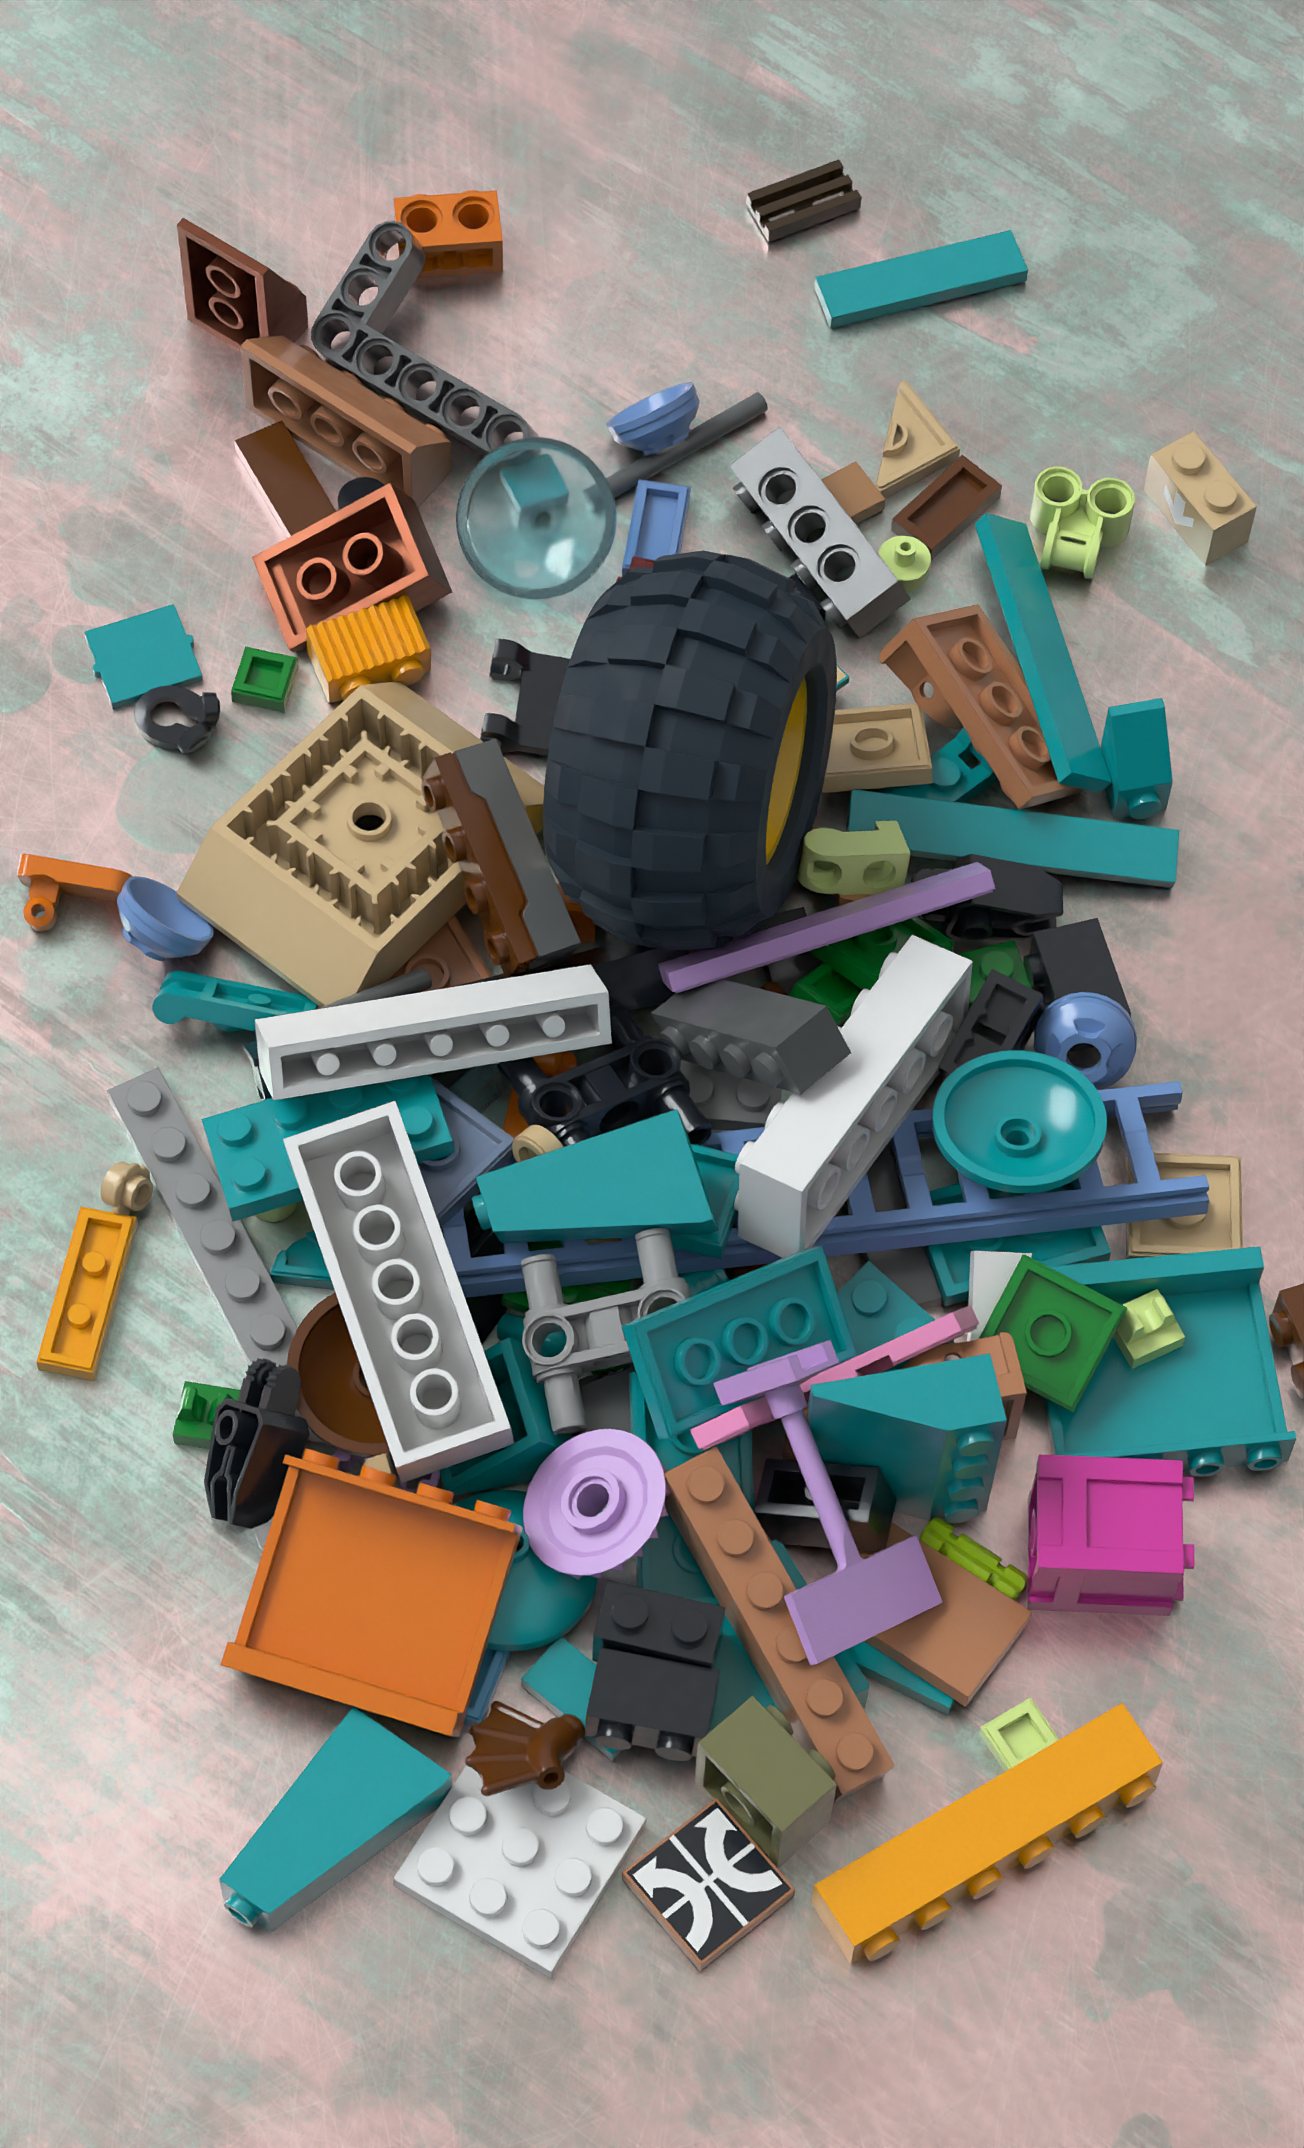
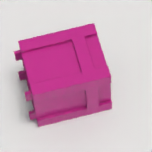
M1039 1454L1032 1489L1028 1496L1029 1579L1027 1609L1170 1616L1173 1601L1184 1600V1569H1194L1195 1567L1194 1544H1183V1501L1193 1502L1194 1477H1183V1461Z

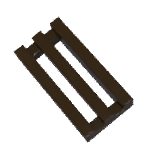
M839 159L747 193L746 205L768 242L861 208L862 197L858 190L853 191V182L848 174H843L844 167ZM838 193L841 195L813 206V202ZM792 210H794L795 212L773 221L769 220L770 218L776 217L778 215L784 214Z

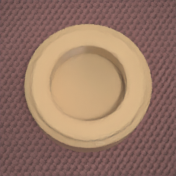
M530 1125L515 1137L512 1142V1151L517 1163L563 1148L560 1141L549 1130L539 1125Z

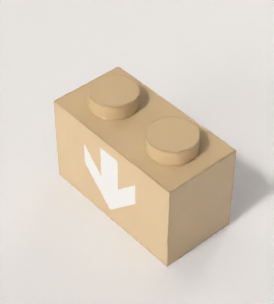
M1194 431L1150 455L1143 491L1205 566L1249 541L1257 506Z

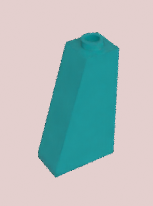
M677 1109L477 1176L476 1179L481 1194L472 1197L474 1209L482 1230L492 1228L501 1243L632 1238L639 1232L654 1228H667L670 1236L701 1235L719 1231L684 1122Z
M353 1706L220 1877L219 1882L222 1896L226 1900L223 1904L224 1908L234 1918L248 1927H253L258 1922L270 1932H273L436 1811L452 1788V1774Z

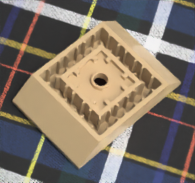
M401 682L360 685L210 827L176 893L177 899L320 1007L386 982L467 903L463 890L466 881L458 862L452 863L446 854L442 834L445 830L437 811L431 812L427 807L422 794L421 784L424 780L423 776L434 757L450 752L453 754L457 750L482 743L483 741ZM504 757L535 834H537L543 828L544 785ZM364 815H377L385 821L380 828L372 831L362 830L355 825V822Z

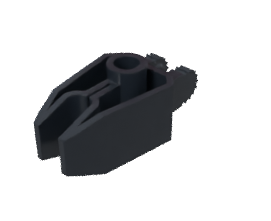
M969 854L956 858L951 869L934 868V870H931L929 867L927 869L922 868L920 871L917 870L911 879V883L975 862L991 870L995 885L993 892L917 916L918 918L923 917L924 920L944 921V933L953 940L1024 941L1032 938L1033 932L1056 927V917L1062 916L1064 913L1063 884L1034 865Z
M257 1358V1361H252V1364L248 1365V1370L245 1371L247 1376L243 1378L238 1401L225 1398L216 1407L204 1477V1486L211 1518L228 1521V1524L250 1529L269 1522L274 1516L289 1465L283 1463L285 1454L301 1459L310 1435L306 1419L295 1416L300 1396L298 1391L302 1388L301 1382L303 1380L300 1379L301 1374L297 1373V1369L288 1365H278L277 1367L275 1362L265 1358Z

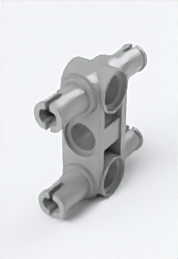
M667 1228L649 1229L635 1235L644 1285L640 1286L638 1290L572 1305L564 1304L555 1256L553 1254H540L527 1257L521 1261L530 1309L525 1313V1318L523 1319L522 1345L525 1353L530 1357L533 1378L537 1380V1384L544 1385L554 1435L573 1434L587 1429L578 1378L583 1376V1373L633 1362L621 1326L691 1297L689 1284L685 1282V1279L678 1277L670 1232ZM565 1332L567 1343L564 1350L554 1357H544L542 1355L544 1339L551 1333Z

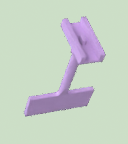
M831 1340L752 1366L747 1369L748 1371L713 1383L722 1406L766 1396L774 1419L781 1418L838 1565L836 1572L784 1596L810 1665L818 1664L943 1603L917 1535L908 1537L864 1559L859 1555L803 1411V1408L807 1407L808 1404L800 1384L839 1363Z

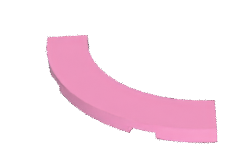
M968 1306L951 1312L879 1347L827 1369L801 1383L800 1386L806 1402H809L810 1387L813 1384L884 1372L927 1350L950 1342L977 1329L979 1322L972 1307ZM766 1396L724 1413L690 1431L698 1449L703 1448V1450L736 1438L762 1424L766 1425L780 1418L774 1419Z

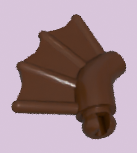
M494 1701L491 1704L489 1716L469 1729V1733L475 1743V1749L471 1755L466 1757L465 1764L472 1767L481 1777L483 1784L481 1794L486 1797L533 1782L544 1790L555 1789L562 1784L565 1778L561 1763L583 1741L585 1727L582 1721L573 1714H563L560 1717L551 1718L543 1723L500 1701Z

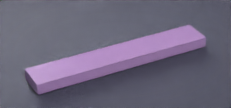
M978 862L728 941L721 948L703 949L659 963L660 974L663 983L672 992L679 993L991 893L995 889L991 870Z

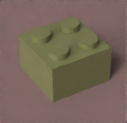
M752 1695L698 1742L694 1782L712 1801L717 1798L778 1869L830 1823L837 1785L833 1779L836 1775L833 1768L820 1753L814 1749L806 1752L791 1736L794 1733L792 1726L778 1709L771 1705L765 1709Z

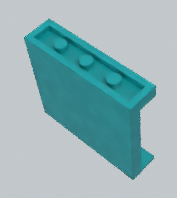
M1260 1246L1050 1266V1268L1121 1305L1158 1289L1185 1335L1182 1347L1134 1369H1131L1115 1339L1112 1338L1074 1413L1043 1397L1052 1455L1183 1461V1472L1190 1471L1191 1475L1199 1477L1220 1473L1226 1467L1246 1465L1251 1470L1264 1471L1276 1468L1283 1462L1289 1461L1296 1442L1295 1431L1287 1432L1259 1283L1264 1270Z

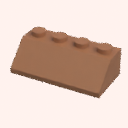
M283 335L247 339L240 346L246 408L271 424L282 420L294 439L354 477L374 478L384 485L392 483L414 499L419 508L452 472L451 441L447 439L440 429L431 424H422L406 414L396 401L390 398H381L365 388L361 381L347 371L340 372L322 361L321 357L312 348L306 345L299 346Z

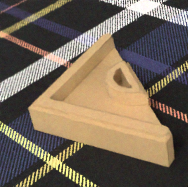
M906 380L898 385L878 478L875 484L884 498L956 461L960 454V447Z

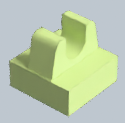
M1158 1289L1123 1304L1128 1309L1113 1338L1131 1369L1183 1346L1185 1335Z

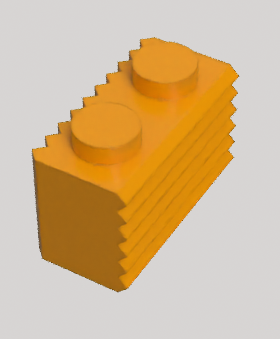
M402 595L399 599L393 598L389 602L380 603L378 606L372 605L368 609L362 608L358 612L352 611L347 616L341 615L337 619L331 618L327 622L321 621L317 625H310L306 628L307 652L329 704L342 699L344 701L360 685L401 682L405 686H409L418 682L426 672L431 671V649L409 596Z

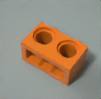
M468 190L462 193L439 195L415 194L410 197L393 198L394 220L402 223L420 242L425 252V264L417 278L503 272V239L497 190ZM406 243L396 244L398 258L404 253Z

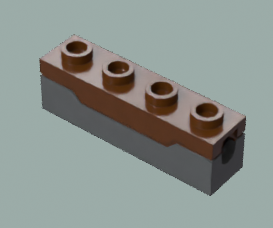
M496 738L457 750L453 754L450 752L434 757L423 776L424 780L421 784L422 794L431 812L437 811L445 831H443L442 839L448 858L452 863L458 862L466 881L463 890L467 905L473 914H479L487 932L485 934V946L490 960L495 966H501L505 978L522 976L524 973L528 974L567 961L581 942Z

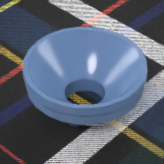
M687 382L659 391L616 414L606 423L607 429L612 434L615 442L623 446L643 451L645 455L657 453L689 436L688 433L691 431L689 426L696 417L700 403L697 390L692 382Z
M130 877L123 885L117 897L118 911L124 927L122 933L126 940L139 948L146 956L158 961H164L165 958H182L199 954L213 937L212 925L177 899V891L146 877Z
M1078 992L1065 995L1045 1008L1038 1018L1034 1030L1033 1046L1035 1052L1055 1057L1073 1066L1087 1077L1097 1090H1103L1118 1082L1131 1067L1136 1053L1137 1033L1129 1013L1119 1003L1097 993ZM1088 1043L1099 1050L1101 1059L1095 1066L1080 1068L1069 1061L1067 1052L1073 1045Z

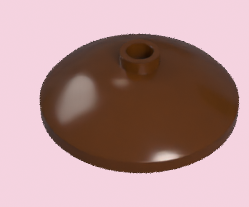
M333 1293L318 1303L306 1315L297 1328L289 1348L287 1365L297 1369V1373L301 1374L300 1379L303 1380L301 1382L302 1388L298 1391L300 1396L296 1411L301 1418L306 1419L308 1428L318 1438L335 1449L362 1457H374L385 1453L391 1455L336 1293Z

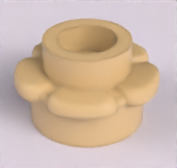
M118 1162L108 1170L103 1179L100 1191L101 1199L105 1204L113 1207L114 1214L129 1215L131 1210L140 1211L148 1204L153 1193V1183L150 1180V1172L146 1166H140L138 1163Z

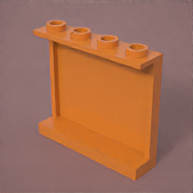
M305 1448L302 1459L285 1454L283 1463L289 1465L283 1488L235 1643L227 1642L220 1665L448 1736L460 1737L523 1527L508 1522L512 1510L477 1500L474 1511L451 1505L454 1493L437 1487L419 1483L415 1494L395 1488L394 1484L397 1476L362 1465L360 1475L355 1476L337 1470L340 1458Z

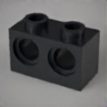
M992 969L938 1066L942 1083L958 1067L979 1056L999 1051H1023L1035 1030L1038 1018L1045 1010L1043 994Z

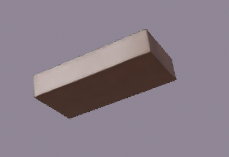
M961 455L892 518L891 531L897 536H911L920 540L928 548L931 560H933L1001 497L1002 485L964 455Z

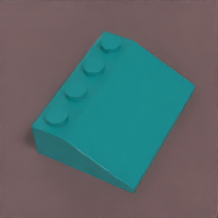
M990 1354L811 1385L807 1421L824 1463L880 1468L897 1499L894 1512L927 1521L937 1517L945 1518L949 1523H961L974 1519L982 1511H987L1007 1422Z

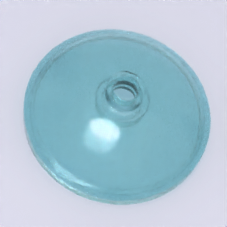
M530 437L508 442L482 458L470 472L462 487L456 511L459 543L473 570L495 589L514 597L529 600L559 597L572 592L586 583L599 570L607 558L613 544L617 523L613 492L605 475L595 462L582 451L567 443L543 437ZM542 512H548L551 516L550 527L543 532L537 531L534 525L536 516Z

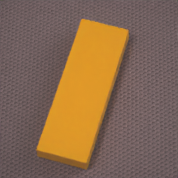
M80 1206L37 1357L38 1370L95 1381L138 1227L137 1217L123 1214L116 1215L113 1212Z

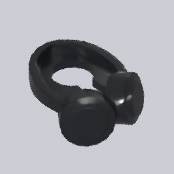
M159 686L149 690L138 700L134 710L135 722L142 736L151 743L163 748L179 749L182 754L193 753L209 741V737L213 733L212 729H215L220 718V701L215 692H202V696L180 686ZM161 702H174L180 706L183 715L197 720L198 723L192 727L180 723L161 726L152 720L151 712Z

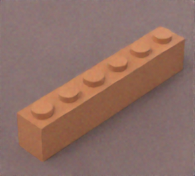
M717 1446L664 1473L666 1483L671 1491L665 1497L664 1505L720 1606L726 1607L725 1615L772 1700L792 1726L794 1731L792 1734L793 1738L806 1752H809L811 1749L816 1750L833 1768L836 1775L833 1780L837 1783L833 1804L884 1777L895 1765L835 1657L832 1656L818 1664L810 1665L784 1596L797 1589Z

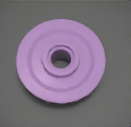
M615 1429L589 1431L566 1441L556 1448L540 1465L533 1476L524 1501V1530L529 1537L533 1552L541 1561L557 1573L562 1572L578 1580L585 1575L601 1579L605 1571L611 1569L623 1571L624 1562L632 1556L643 1557V1545L649 1538H658L657 1524L660 1518L668 1516L664 1504L665 1497L671 1491L663 1475L667 1470L657 1457V1453L639 1437ZM605 1505H607L606 1508L602 1511V1513L599 1514L600 1510Z

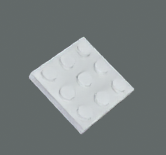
M466 1765L393 1878L394 1886L545 1976L552 1978L646 1827V1818L564 1771V1781L555 1789L544 1790L533 1782L486 1797L481 1794V1788L483 1787L481 1777L472 1767Z

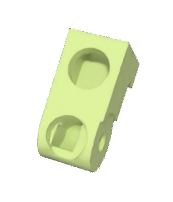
M875 821L874 831L842 832L833 828H818L808 832L804 837L798 880L804 887L817 893L875 895L905 884L911 853L897 821Z

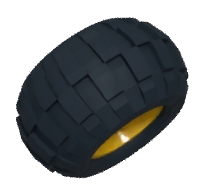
M703 550L661 556L653 562V568L636 567L631 569L607 589L594 604L580 631L567 667L555 713L545 774L543 833L546 855L564 894L569 896L572 902L581 905L584 914L593 919L592 923L627 943L665 951L724 947L733 937L750 935L775 915L785 902L798 874L804 837L813 829L824 784L834 724L837 690L835 643L814 602L804 598L800 591L794 589L795 581L749 558Z

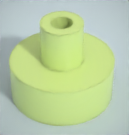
M895 536L881 545L878 555L906 592L920 588L927 581L931 555L926 545L920 540L911 536Z

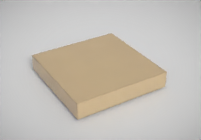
M917 703L835 710L830 752L822 788L823 793L933 783L932 764L922 708Z
M1153 1153L1160 1180L1206 1175L1209 1184V1191H1207L1209 1198L1207 1214L1126 1223V1259L1243 1248L1241 1156ZM1126 1155L1125 1184L1134 1183Z

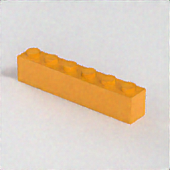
M1120 1703L814 1884L811 1904L850 1964L864 1956H867L869 1961L877 1960L892 1951L900 1943L899 1935L917 1924L921 1930L933 1927L952 1912L951 1904L969 1893L973 1899H978L988 1894L1003 1882L1004 1878L1001 1874L1019 1863L1025 1869L1030 1868L1047 1858L1055 1850L1053 1843L1071 1832L1075 1838H1080L1090 1833L1105 1821L1106 1816L1104 1813L1121 1802L1124 1803L1126 1808L1142 1802L1156 1790L1157 1787L1154 1783L1157 1781L1163 1761L1123 1703Z

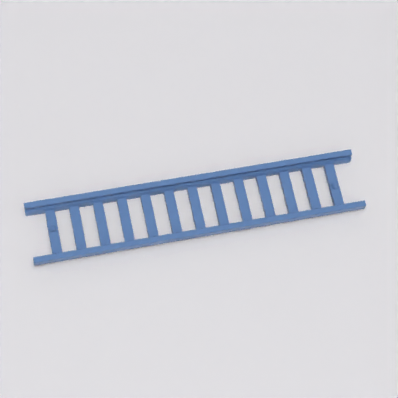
M1180 1082L1097 1090L1105 1105L1107 1117H1117L1134 1183L1104 1186L1096 1159L1094 1164L1084 1174L1075 1179L1077 1190L1047 1193V1191L1020 1193L1021 1196L990 1199L986 1186L972 1181L957 1171L964 1202L935 1206L932 1205L917 1141L919 1138L934 1137L932 1129L933 1108L913 1110L889 1141L893 1145L907 1209L875 1212L866 1173L847 1198L850 1215L833 1217L812 1247L822 1246L825 1256L830 1257L1207 1214L1209 1204L1207 1191H1209V1184L1206 1175L1160 1180L1143 1118V1113L1178 1110V1104L1181 1103L1183 1093ZM765 1127L711 1133L710 1138L700 1146L739 1155L747 1142L752 1141L755 1143L764 1132ZM513 1158L506 1166L517 1163L515 1158ZM463 1208L442 1226L443 1237L465 1298L526 1291L521 1261L527 1257L540 1254H553L555 1256L561 1287L643 1278L636 1239L633 1237L620 1238V1241L589 1245H587L586 1240H563V1248L529 1251L528 1242L503 1243L505 1254L471 1258ZM738 1214L735 1220V1228H732L722 1259L673 1247L678 1274L768 1264L783 1259L738 1237Z

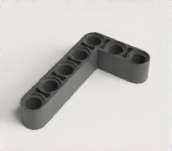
M385 221L377 225L366 238L316 318L311 329V341L315 349L339 371H347L353 374L363 385L385 398L396 401L402 408L502 467L520 466L528 463L535 456L540 455L541 441L538 434L519 414L382 334L421 273L425 264V252L420 242L402 223ZM406 243L404 253L399 258L387 260V253L393 245ZM378 287L376 298L371 303L359 305L360 296L366 289ZM350 331L348 343L338 350H331L332 341L337 334ZM392 356L393 363L391 368L382 375H374L376 363L384 357ZM432 381L436 382L435 391L429 398L420 401L416 400L417 391L423 384ZM479 407V415L472 424L459 426L460 416L466 409ZM514 432L523 433L522 442L515 450L502 451V444L508 435Z

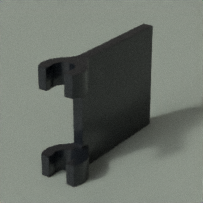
M496 639L489 677L498 680L521 678L514 722L504 715L485 713L480 740L486 742L496 738L502 754L512 751H524L548 755L555 713L570 658L534 653L515 641Z

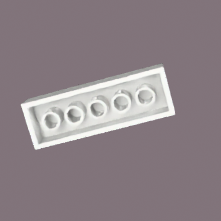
M914 935L908 939L899 953L891 952L882 965L878 981L871 990L863 989L854 1002L850 1018L842 1028L837 1026L851 1054L801 1095L793 1092L785 1104L778 1102L771 1110L765 1124V1130L755 1143L749 1141L742 1148L735 1165V1172L739 1174V1191L734 1202V1209L738 1211V1237L782 1258L814 1245L939 1074L938 1066L969 1010L973 961Z
M396 1101L283 1139L401 1483L514 1444L508 1418Z

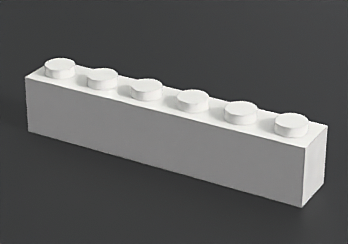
M591 964L255 1020L260 1073L273 1100L612 1044L608 990Z

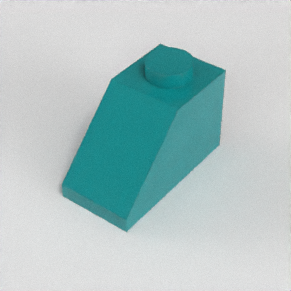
M1157 698L1108 707L1100 748L1112 781L1105 788L1113 819L1128 816L1142 819L1153 816L1159 811L1166 810L1173 780L1163 699Z

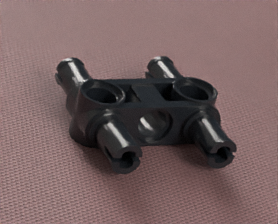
M622 1003L609 1005L612 1044L609 1045L614 1050L609 1054L554 1077H547L533 1057L499 1062L497 1064L499 1071L519 1096L518 1110L528 1124V1127L530 1125H539L546 1128L560 1141L563 1147L676 1109L684 1122L691 1144L699 1146L704 1144L712 1133L710 1131L712 1125L689 1096L691 1092L690 1083L680 1069L681 1055L679 1050L671 1042L653 1038L652 1036H645Z

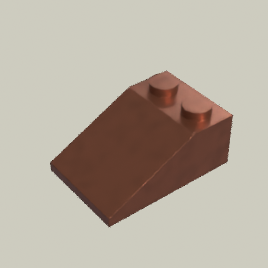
M182 218L179 221L177 232L187 319L240 350V346L247 339L283 335L295 343L308 328L306 296L293 283L284 280L267 266L187 219Z
M388 483L252 557L288 649L292 652L307 648L306 628L310 625H317L321 621L327 622L331 618L337 619L341 615L347 616L352 611L358 612L362 608L368 609L372 605L378 606L380 603L389 602L393 598L399 599L402 595L409 596L416 612L452 593L415 500L392 483Z

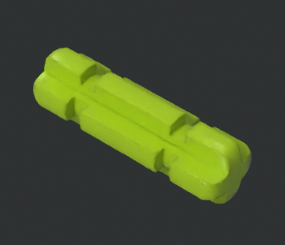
M934 1517L926 1525L919 1540L1014 1601L1021 1597L1028 1584L1029 1578L1027 1574L1012 1564H1009L1007 1567L1001 1565V1557L964 1533L958 1537L953 1533L955 1528L941 1518Z

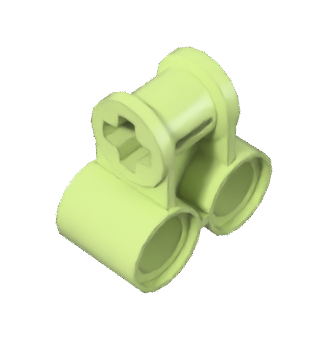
M1054 466L1042 471L1035 481L1030 510V519L1033 526L1040 532L1047 534L1040 568L1048 570L1051 565L1082 571L1085 578L1093 579L1100 547L1119 545L1126 539L1129 533L1135 504V494L1132 488L1126 482L1117 478H1104L1092 484L1089 490L1082 489V482L1079 476L1073 470ZM1050 500H1058V501H1061L1062 503L1053 502V501H1050ZM1102 511H1110L1115 514H1107Z

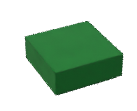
M245 646L231 689L232 702L285 712L299 668L298 657Z

